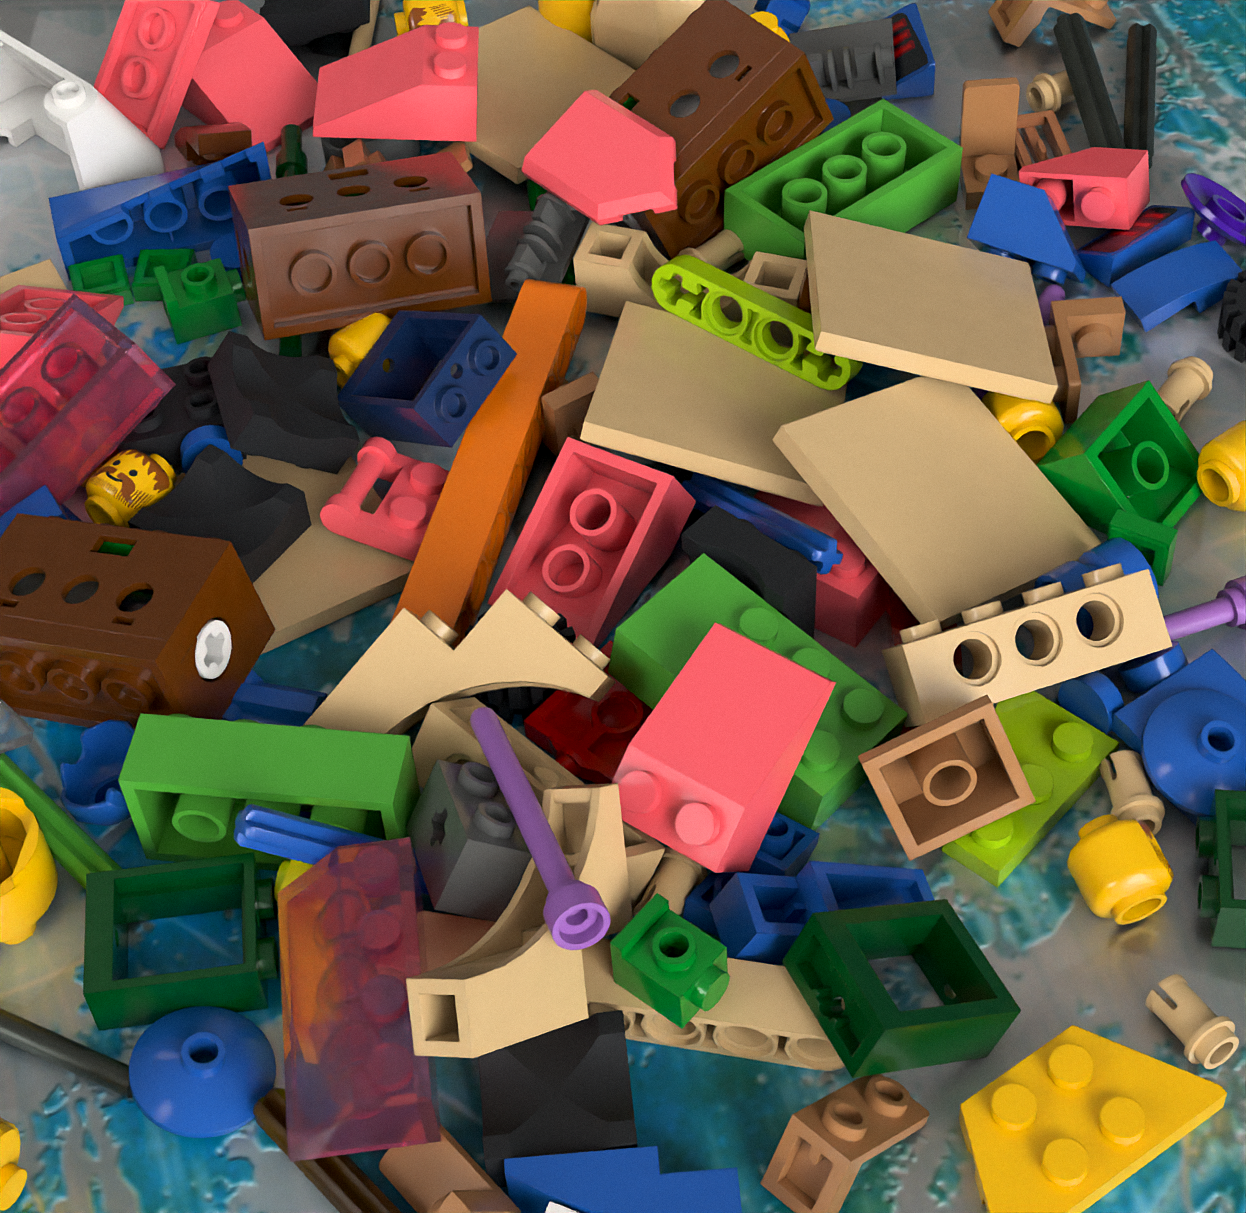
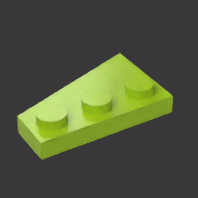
M1036 691L1000 701L995 708L1036 802L943 845L941 850L997 888L1101 776L1099 770L1101 761L1105 758L1111 764L1113 763L1110 754L1118 752L1119 748L1118 741Z

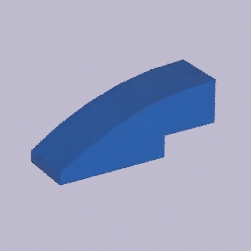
M809 861L796 877L736 873L709 904L721 943L727 947V958L782 965V960L812 913L932 901L935 899L923 869Z
M658 1146L504 1159L509 1198L521 1210V1213H545L550 1201L579 1213H742L737 1167L660 1174Z

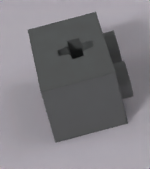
M437 759L406 825L434 910L497 922L510 903L532 856L491 768L476 762H466L460 765Z

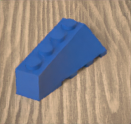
M264 142L220 161L48 198L56 240L69 281H71L68 266L122 254L125 266L129 268L137 266L140 250L195 249V253L210 250L216 239L224 234L235 231L228 186L272 179Z

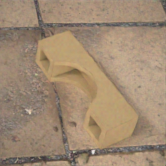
M591 222L573 258L576 286L586 288L587 311L620 318L625 302L630 301L668 312L654 298L651 288L652 277L655 271L667 263L668 260L655 248L647 232L608 224L598 225L595 222ZM756 251L750 262L743 269L730 275L796 307L804 272L807 268V260ZM680 275L673 277L681 282L680 291L684 294L688 293L689 291L682 287L683 278ZM706 288L702 292L707 294L709 292V289ZM721 296L720 307L725 317L733 322H741L742 310L737 301L729 296ZM772 321L770 332L775 342L793 346V336L790 329L782 322Z

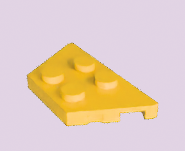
M1071 1025L961 1103L958 1119L967 1151L972 1154L975 1164V1181L981 1203L986 1204L988 1213H1082L1222 1109L1227 1092L1219 1084Z

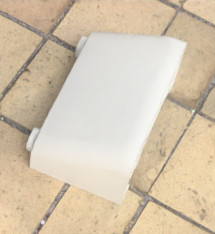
M0 30V136L8 137L9 143L17 147L34 135H38L70 155L80 191L165 173L160 148L88 82Z

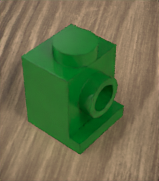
M221 258L203 263H195L168 273L164 265L153 268L163 307L177 344L242 326L237 303L246 301V296L241 278L236 268L225 271Z
M658 893L610 942L614 982L681 1029L685 1027L700 1009L705 1012L712 1009L719 1002L728 987L730 975L728 974L727 947L670 910L669 901Z

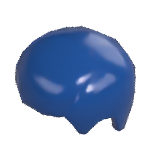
M110 719L87 728L80 736L82 744L81 757L72 764L62 762L60 765L63 786L60 800L76 821L92 825L109 826L119 824L131 817L118 781L135 728L129 721Z

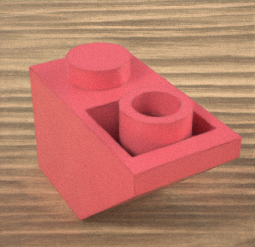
M1092 147L1023 166L1019 170V182L1045 190L1055 203L1064 225L1130 230L1150 202L1148 150Z

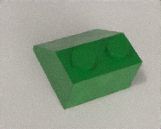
M1149 380L1097 396L1036 464L1085 524L1107 536L1109 523L1117 509L1173 528L1203 492L1197 480L1199 452Z

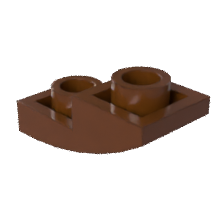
M239 122L186 126L180 128L174 136L175 147L187 161H192L194 165L220 161L252 147L251 129Z

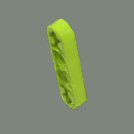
M686 254L678 255L658 268L652 277L651 288L654 298L668 312L819 388L837 390L854 378L863 366L862 361L835 355V363L840 366L835 370L830 366L831 357L826 353L815 350L811 314L696 257ZM680 275L683 278L682 287L689 292L686 294L680 291L681 282L673 277ZM706 288L709 289V292L707 294L702 292ZM721 296H729L737 301L742 310L741 322H733L725 317L720 307ZM772 321L782 322L790 329L793 336L792 347L786 348L775 342L770 332ZM805 350H808V351L811 352V353L808 354L807 356H805V355L803 354V352H804Z

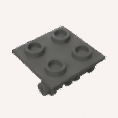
M892 18L789 34L790 43L805 52L825 98L848 102L897 94Z
M548 191L537 197L534 211H499L486 238L492 302L515 303L526 279L562 283L590 219L577 210H570L564 201Z

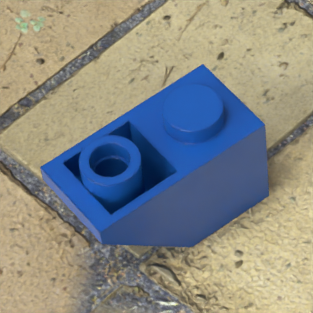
M991 173L967 239L982 252L1028 262L1030 267H1033L1032 276L1047 283L1063 286L1067 278L1083 284L1086 276L1085 268L1055 203L1045 190Z

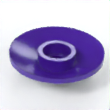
M1195 173L1186 174L1181 180V187L1188 202L1201 218L1196 225L1197 230L1207 240H1216L1220 246H1223L1227 240L1246 247V203L1228 189L1209 178Z

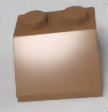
M988 694L858 756L909 861L1036 802Z

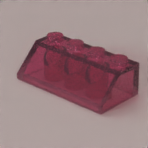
M75 294L53 314L0 370V517L45 484L59 504L62 505L176 385L135 342Z
M411 838L338 846L277 893L287 1142L290 1162L442 1141L435 1056L414 1055L406 978L428 972L421 884Z

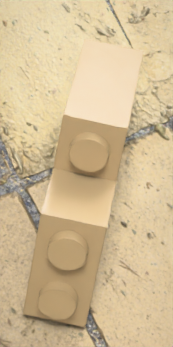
M506 589L456 648L452 643L459 634L435 613L428 610L421 618L412 611L403 608L304 725H318L334 730L403 735L425 719L431 703L464 699L483 692L517 687L558 689L576 693L599 702L616 681L603 671L611 660L581 634L571 643L555 630L553 626L561 617L530 591L523 600H520Z
M618 783L565 785L544 789L542 810L575 879L595 887L610 914V926L604 936L620 932L633 919ZM533 858L528 863L522 880L507 908L480 941L446 965L406 978L414 1055L475 1058L589 1018L581 949L567 950L555 943L543 917V909L549 892Z

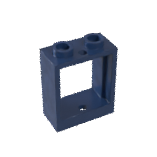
M399 310L338 393L339 406L370 437L377 436L386 440L452 448L517 353L481 314ZM385 359H388L390 362V368L387 372L383 369ZM440 360H442L441 363L439 364V366H438V367L436 368V370L434 371V373H433V374L431 375V377L429 378V380L426 382V384L424 385V387L421 389V391L419 392V394L416 396V398L414 399V401H412V399L415 397V395H416L417 392L420 390V388L422 387V385L425 383V381L427 380V378L430 376V374L432 373V371L435 369V367L437 366V364L440 362ZM455 364L457 370L452 376L450 371L451 367Z

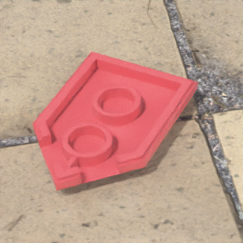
M596 89L584 91L524 157L521 170L524 176L598 225L619 222L623 220V215L650 209L655 214L677 209V189L674 185V162L676 161V142L674 138Z

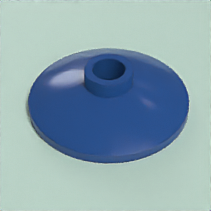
M1194 689L1174 694L1155 708L1142 732L1141 754L1149 778L1167 800L1188 813L1209 817L1215 789L1246 791L1245 704L1221 692ZM1208 736L1221 742L1226 752L1215 750L1209 744Z
M213 1006L183 1008L158 1019L140 1036L129 1061V1086L133 1099L141 1112L151 1122L165 1131L190 1138L222 1136L248 1124L256 1117L253 1114L254 1104L274 1088L276 1076L274 1052L261 1029L239 1013ZM207 1054L214 1056L215 1059L203 1064L195 1062L191 1057Z

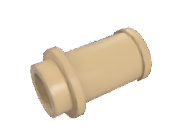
M1066 70L1053 75L1040 73L1033 78L1032 83L1028 84L1026 89L1027 101L1034 112L1053 110L1054 113H1057L1061 105L1075 100Z
M725 229L695 249L685 248L678 255L686 254L696 257L724 271L733 264L741 262L745 254L741 252L744 250V246L740 238L731 230Z
M1193 356L1173 362L1167 371L1168 379L1157 391L1179 424L1194 402L1204 399L1212 390L1213 372L1210 366L1202 359Z
M1122 750L1110 754L1116 773L1113 772L1110 761L1105 758L1099 766L1101 777L1105 781L1113 806L1110 814L1115 815L1118 820L1135 819L1143 821L1149 826L1153 835H1156L1162 827L1165 809L1163 802L1152 794L1144 771L1142 756L1132 750Z
M669 846L666 847L640 903L637 904L633 911L634 916L656 893L669 901V909L680 916L685 907L686 898L691 894L694 886L699 885L707 877L706 868Z
M1174 974L1160 981L1158 985L1176 1002L1177 1006L1171 999H1163L1157 991L1152 989L1146 999V1007L1153 1014H1156L1185 1045L1184 1056L1191 1064L1201 1063L1206 1069L1220 1066L1233 1055L1239 1045V1039L1234 1034V1023L1228 1016L1218 1017L1187 985V981L1181 975Z

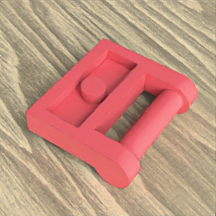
M370 437L357 454L358 465L340 493L333 494L326 501L320 512V520L329 531L415 561L449 471L437 464L422 462L397 453L393 444L382 437ZM378 478L393 483L374 514L361 510V504Z

